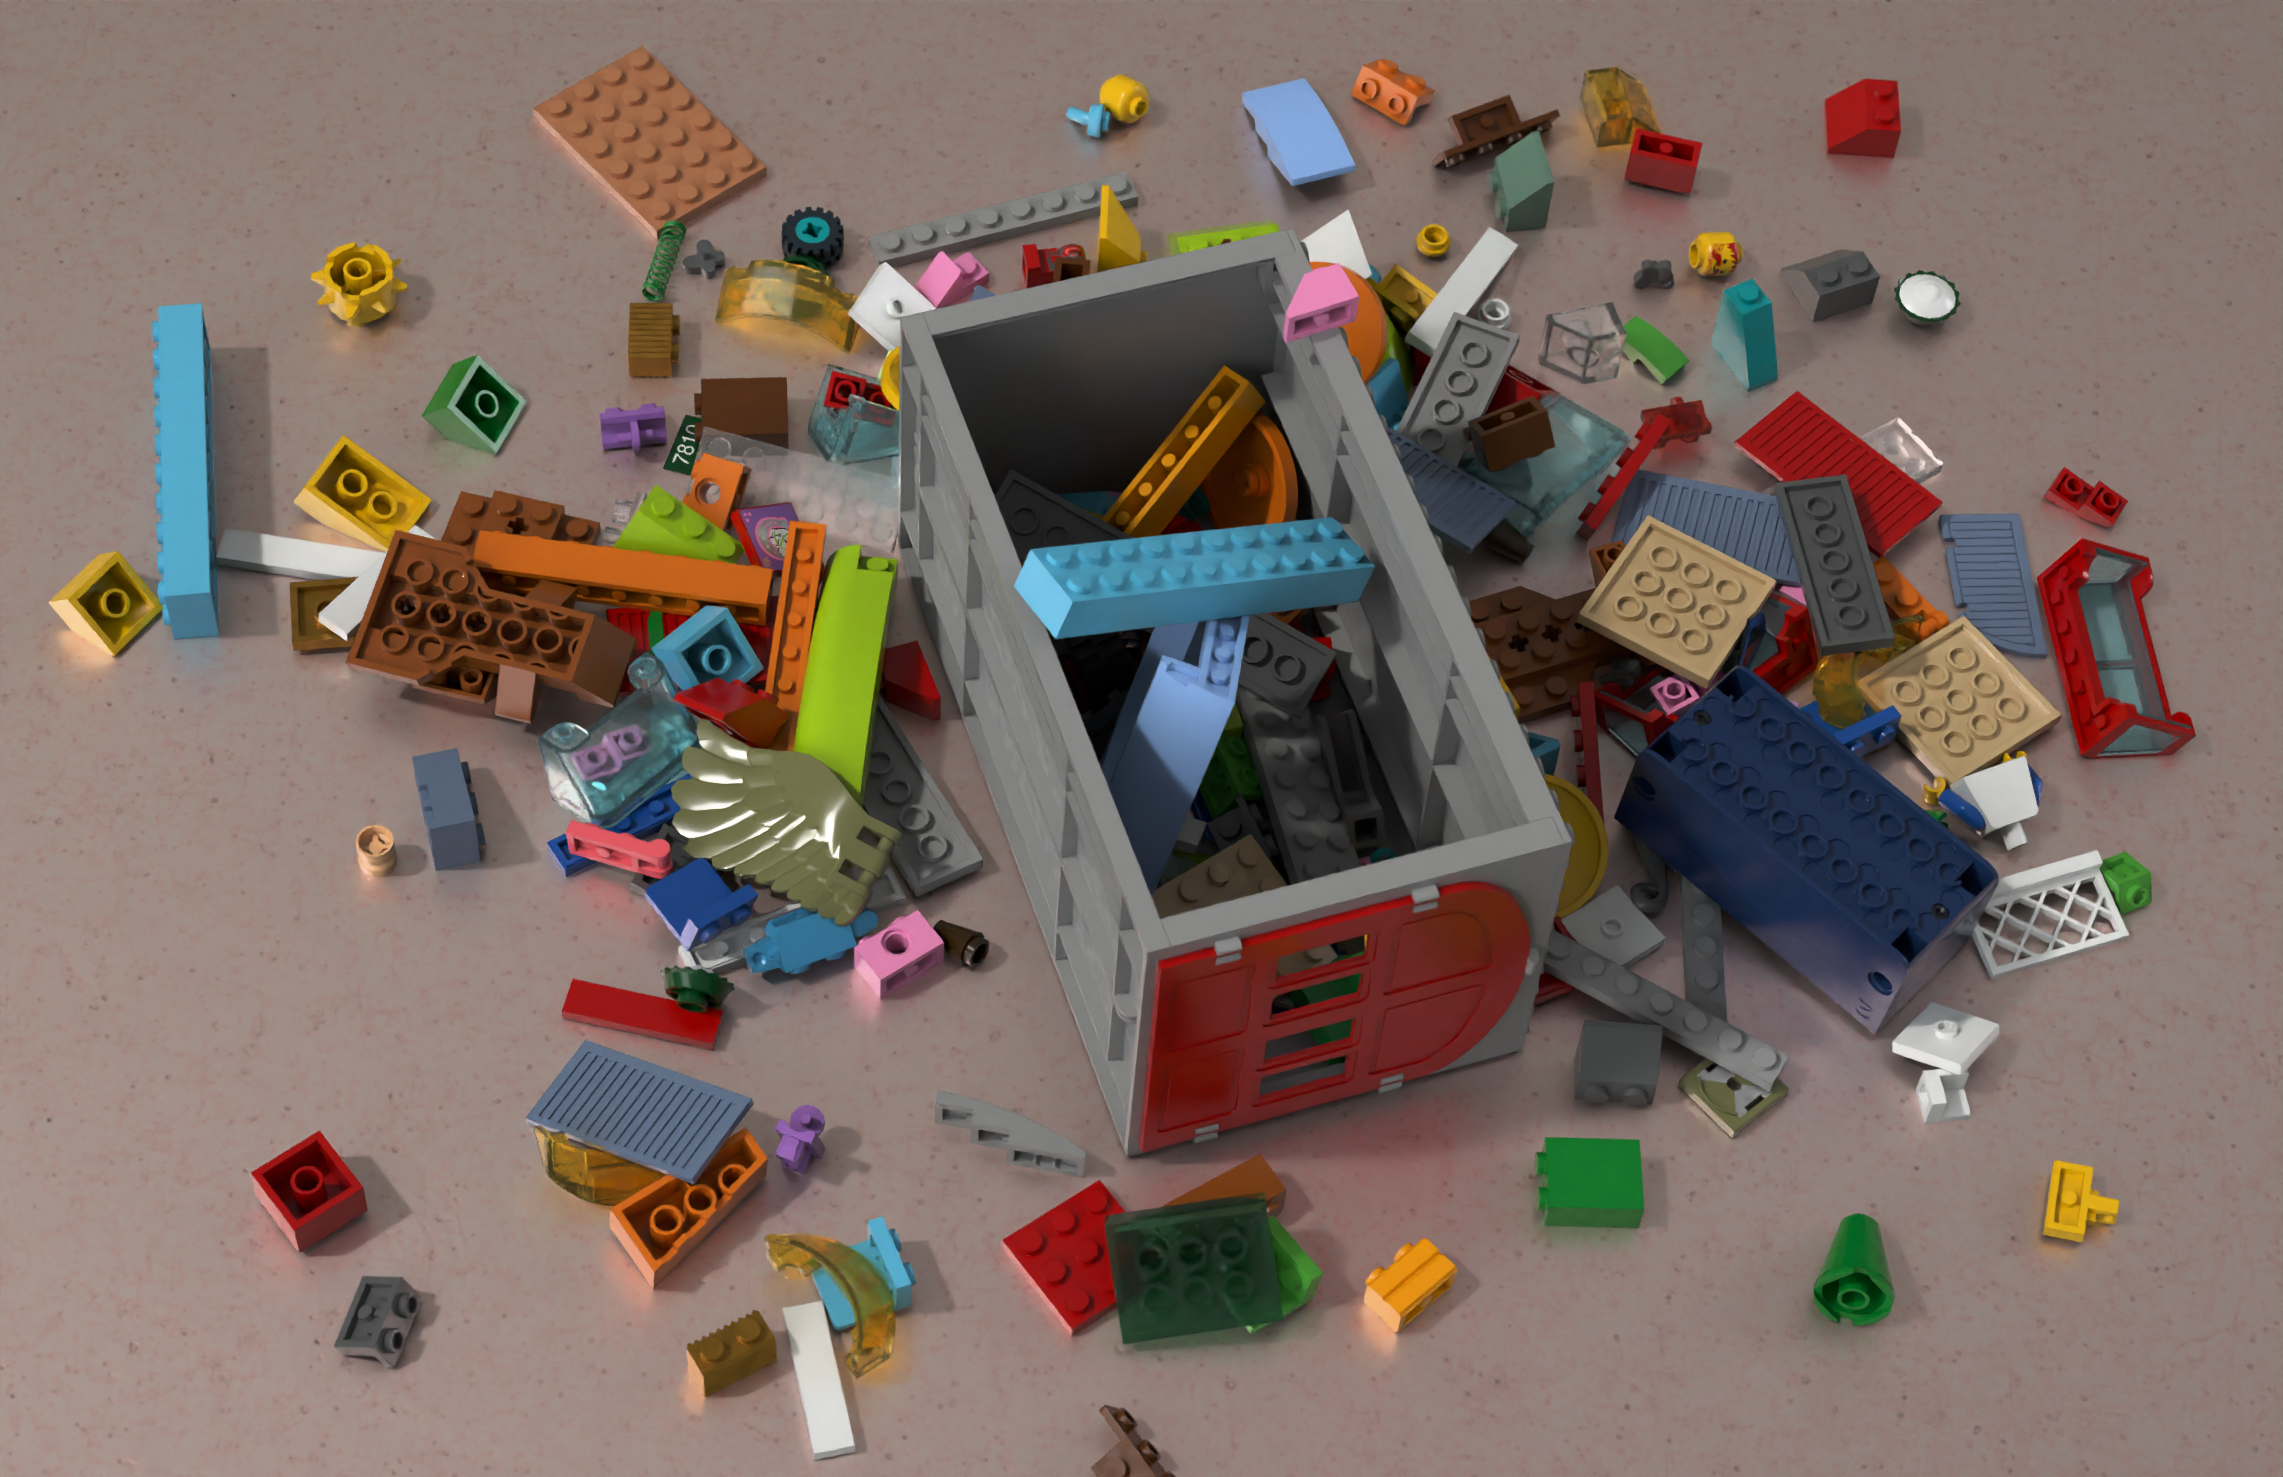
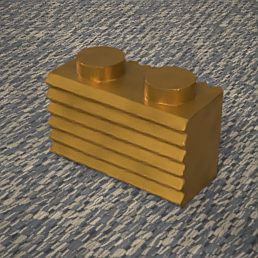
M630 303L629 376H645L647 378L649 376L654 378L656 376L661 378L663 376L668 378L672 376V364H679V342H673V336H680V315H673L672 303Z
M753 1310L752 1315L746 1314L745 1318L739 1317L737 1322L731 1321L730 1326L724 1325L723 1330L717 1328L716 1333L710 1332L708 1337L702 1336L701 1341L695 1339L694 1345L688 1343L686 1348L688 1371L703 1396L707 1397L777 1361V1341L760 1312Z

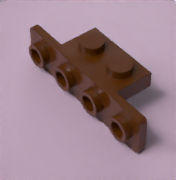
M1510 95L1455 114L1447 119L1458 146L1445 150L1432 160L1434 167L1446 164L1447 168L1464 162L1466 160L1464 156L1475 153L1476 157L1483 156L1495 149L1494 145L1504 142L1505 146H1510L1524 138L1523 134L1531 131H1539L1542 134L1553 128L1551 123L1560 116L1557 109L1521 122Z
M1104 1405L1099 1410L1120 1439V1442L1091 1467L1097 1477H1176L1170 1471L1165 1472L1158 1462L1161 1458L1158 1450L1148 1440L1141 1439L1135 1430L1138 1424L1126 1409Z

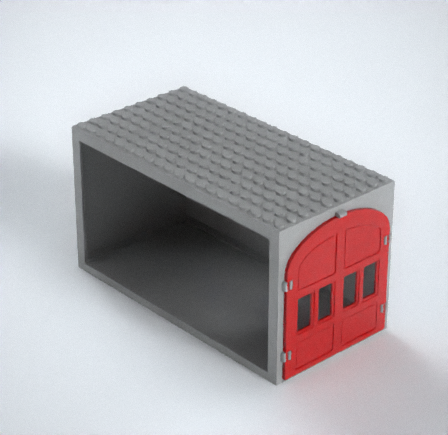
M1294 228L900 317L898 549L1126 1157L1193 1140L1194 1143L1217 1138L1218 1132L1373 1090L1383 1093L1402 1087V1082L1522 1050L1526 1034L1529 1033L1530 1016L1534 1013L1533 1003L1535 995L1539 993L1538 983L1540 974L1544 972L1543 962L1545 954L1549 951L1548 941L1550 933L1554 930L1553 920L1555 912L1559 910L1558 899L1560 891L1564 889L1563 878L1566 868L1569 867L1570 849L1575 843L1570 824L1568 822L1564 823L1560 816L1558 797L1555 791L1548 789L1545 783L1543 764L1538 756L1534 757L1530 750L1528 731L1525 725L1519 724L1515 717L1513 698L1508 691L1504 692L1500 684L1498 665L1495 660L1489 659L1485 651L1486 643L1483 632L1480 628L1475 629L1471 620L1470 604L1465 596H1460L1457 589L1455 571L1451 565L1447 566L1445 563L1441 540L1438 535H1433L1430 530L1427 509L1423 504L1419 505L1415 497V485L1411 475H1405L1401 466L1400 450L1396 444L1392 445L1389 440L1386 419L1382 414L1378 415L1374 407L1375 399L1371 387L1364 385L1361 378L1359 360L1356 356H1351L1349 352L1348 338L1344 328L1335 327L1288 343L1283 339L1286 311L1304 274L1313 271L1309 264L1307 246L1304 242H1299ZM1225 365L1251 382L1266 401L1259 409V412L1266 415L1277 426L1289 447L1296 470L1298 485V503L1294 521L1333 517L1342 525L1343 530L1356 545L1362 548L1364 554L1375 565V569L1358 602L1313 607L1298 621L1304 634L1310 638L1331 637L1333 651L1337 652L1334 657L1336 673L1327 685L1331 690L1330 697L1308 703L1317 735V715L1354 710L1358 720L1371 785L1377 801L1383 808L1386 844L1356 849L1357 858L1360 859L1366 856L1370 858L1374 851L1381 848L1392 849L1395 853V858L1160 919L1058 660L1059 656L1070 653L1063 638H1054L1014 587L1022 565L994 494H997L1010 469L1057 495L1097 491L1105 493L1106 491L1124 492ZM1200 485L1197 487L1196 490L1201 491ZM1198 499L1199 503L1204 508L1202 502ZM1190 502L1192 509H1193L1194 512L1198 515L1197 509H1196L1195 506ZM1184 507L1187 516L1191 519L1189 511ZM1207 512L1205 514L1200 513V517L1193 514L1194 521L1200 525L1202 531L1216 530ZM1139 629L1120 631L1132 660L1138 659L1140 656L1139 634L1137 631ZM1096 704L1099 711L1105 707L1104 705L1099 706ZM1198 788L1191 809L1195 819L1208 823L1213 819ZM1246 800L1248 805L1254 802L1258 807L1266 805L1265 801ZM1206 825L1205 833L1196 855L1172 849L1156 889L1221 852L1208 825ZM1265 829L1262 830L1263 833H1264V835H1266V834H1267L1266 830H1265ZM1383 855L1376 860H1382L1390 855ZM1288 874L1283 875L1281 877L1283 879L1288 878ZM1368 934V935H1367L1366 946H1365V937H1364V935ZM1329 944L1337 956H1351L1361 951L1364 953L1363 955L1276 977L1279 957ZM1361 973L1358 992L1292 1010L1272 1005L1273 996ZM1353 1019L1350 1037L1317 1046L1309 1030ZM1346 1055L1345 1062L1329 1066L1326 1061Z

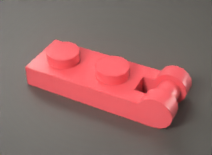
M571 820L566 830L570 854L657 879H663L674 871L670 844L664 839H655L647 842L637 839L629 833L619 834L602 829L594 823L584 824Z

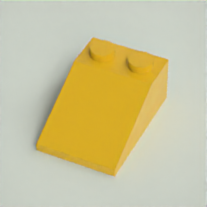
M342 435L294 499L293 503L320 523L386 552L389 549L395 530L408 532L432 499L349 438Z

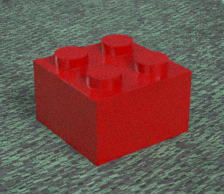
M320 1130L251 1172L256 1197L299 1253L368 1211L364 1187Z

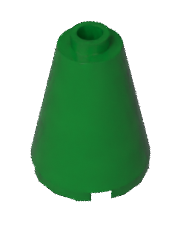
M1853 1214L1845 1217L1840 1222L1814 1285V1303L1822 1314L1839 1323L1840 1317L1853 1320V1325L1856 1326L1877 1323L1891 1312V1306L1895 1298L1894 1288L1879 1224L1875 1219L1865 1214Z

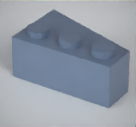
M457 748L413 756L414 775L435 871L481 862L479 847L485 846L486 843L482 823L476 824L474 815L479 814L475 793H468L466 784L472 783L468 762H460Z

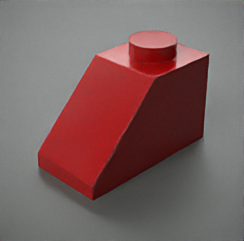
M918 640L886 648L880 688L886 701L932 721L940 720L941 697Z

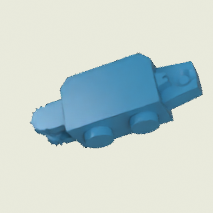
M866 906L861 914L847 926H838L834 922L835 919H824L818 912H810L803 908L771 919L764 929L766 937L743 949L749 971L758 973L780 968L785 973L798 974L812 967L811 963L824 958L827 961L839 959L847 954V949L857 946L856 937L868 933L869 930L872 932V929H876L879 916L874 913V910L868 909Z

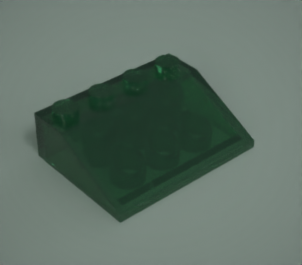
M1265 1192L1105 1215L1104 1226L1123 1344L1284 1320Z

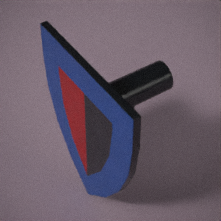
M1757 611L1747 619L1744 634L1734 648L1739 651L1735 666L1741 665L1749 668L1766 632V619L1763 613Z

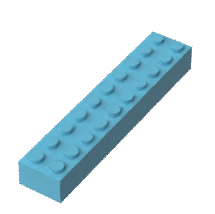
M202 303L158 306V321H152L154 343H159L157 344V349H153L154 370L160 371L157 372V377H153L155 399H160L158 400V406H154L156 428L161 427L159 428V434L154 435L156 456H161L159 457V463H155L157 485H160V492H156V508L158 515L162 514L160 516L161 522H156L158 544H161V551L157 552V565L159 574H162V581L158 582L159 603L162 604L164 625H171L174 640L219 636L211 351Z
M1333 517L1030 549L1014 587L1054 638L1060 639L1358 602L1375 569V565L1364 554L1362 548L1356 545L1343 530L1342 525Z

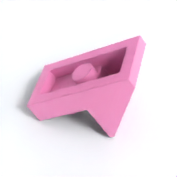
M941 251L934 258L914 288L933 304L936 309L947 307L973 292L978 284L983 286L988 283L990 273L969 252L952 261Z

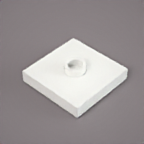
M887 262L879 265L848 312V315L884 348L890 351L900 346V317L934 310L936 307Z
M1618 885L1561 919L1575 942L1624 968H1628L1663 946L1665 937Z
M1931 1002L1892 1041L1893 1053L1962 1075L2000 1035V1024Z

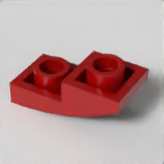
M836 371L831 372L823 404L824 407L862 420L892 427L896 408L887 400L880 385L866 382L867 379Z
M2065 467L2057 474L2043 496L2053 504L2077 517L2109 528L2113 526L2128 500L2101 481H2098L2092 487Z

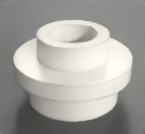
M1489 299L1478 309L1477 320L1504 330L1511 323V311L1508 305L1500 299Z

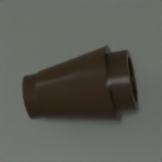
M1506 518L1482 540L1486 543L1484 547L1518 560L1522 564L1535 547Z
M944 920L938 921L933 927L944 941V950L963 967L971 966L974 968L984 961L989 951V941L984 939L983 933Z

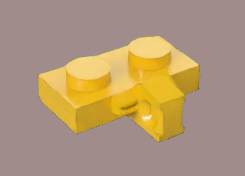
M2059 1160L2053 1162L2042 1235L2082 1242L2086 1225L2094 1226L2095 1223L2115 1224L2118 1216L2119 1200L2099 1196V1191L2091 1189L2093 1167Z

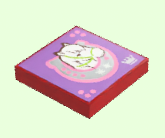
M785 502L736 509L730 514V517L750 564L773 569V578L782 576L790 520L799 521L792 503Z

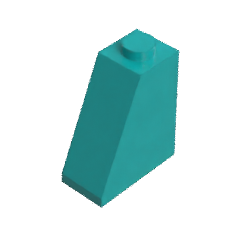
M1753 278L1723 290L1710 342L1747 392L1776 381L1778 378L1772 302Z

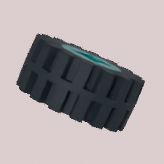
M805 207L804 212L800 209L794 211V216L790 214L782 225L784 257H793L798 254L804 257L811 256L815 261L823 264L824 270H826L827 264L830 267L834 266L836 260H840L844 248V230L841 220L838 216L834 218V213L829 210L824 213L821 207H817L816 211L812 210V207Z

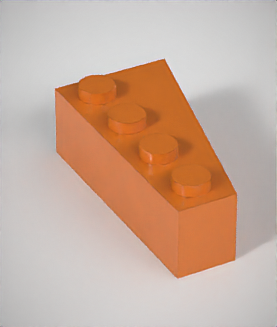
M746 1127L727 1139L695 1184L665 1175L610 1208V1228L652 1289L766 1177L768 1158Z

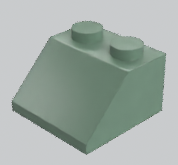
M1539 131L1530 133L1497 156L1493 172L1488 173L1489 191L1496 195V216L1498 219L1502 218L1506 232L1546 228L1554 181Z

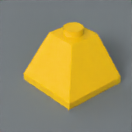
M1102 185L1097 272L1146 262L1147 251L1140 250V234L1110 186Z

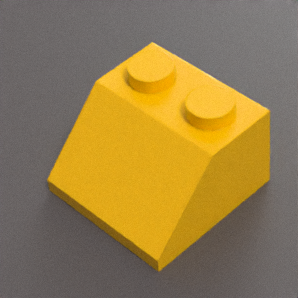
M119 551L96 556L48 602L72 631L111 656H115L162 610V604L159 603V599Z

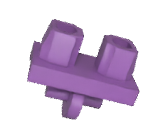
M655 403L642 404L638 409L623 411L619 407L606 408L604 413L599 414L603 450L632 446L633 452H640V445L668 442L664 406L657 407Z
M800 1106L791 1115L790 1126L786 1121L779 1119L775 1131L781 1138L775 1156L782 1160V1166L801 1174L805 1173L811 1157L814 1156L821 1159L826 1149L818 1137L824 1130L825 1119L821 1111L815 1106Z

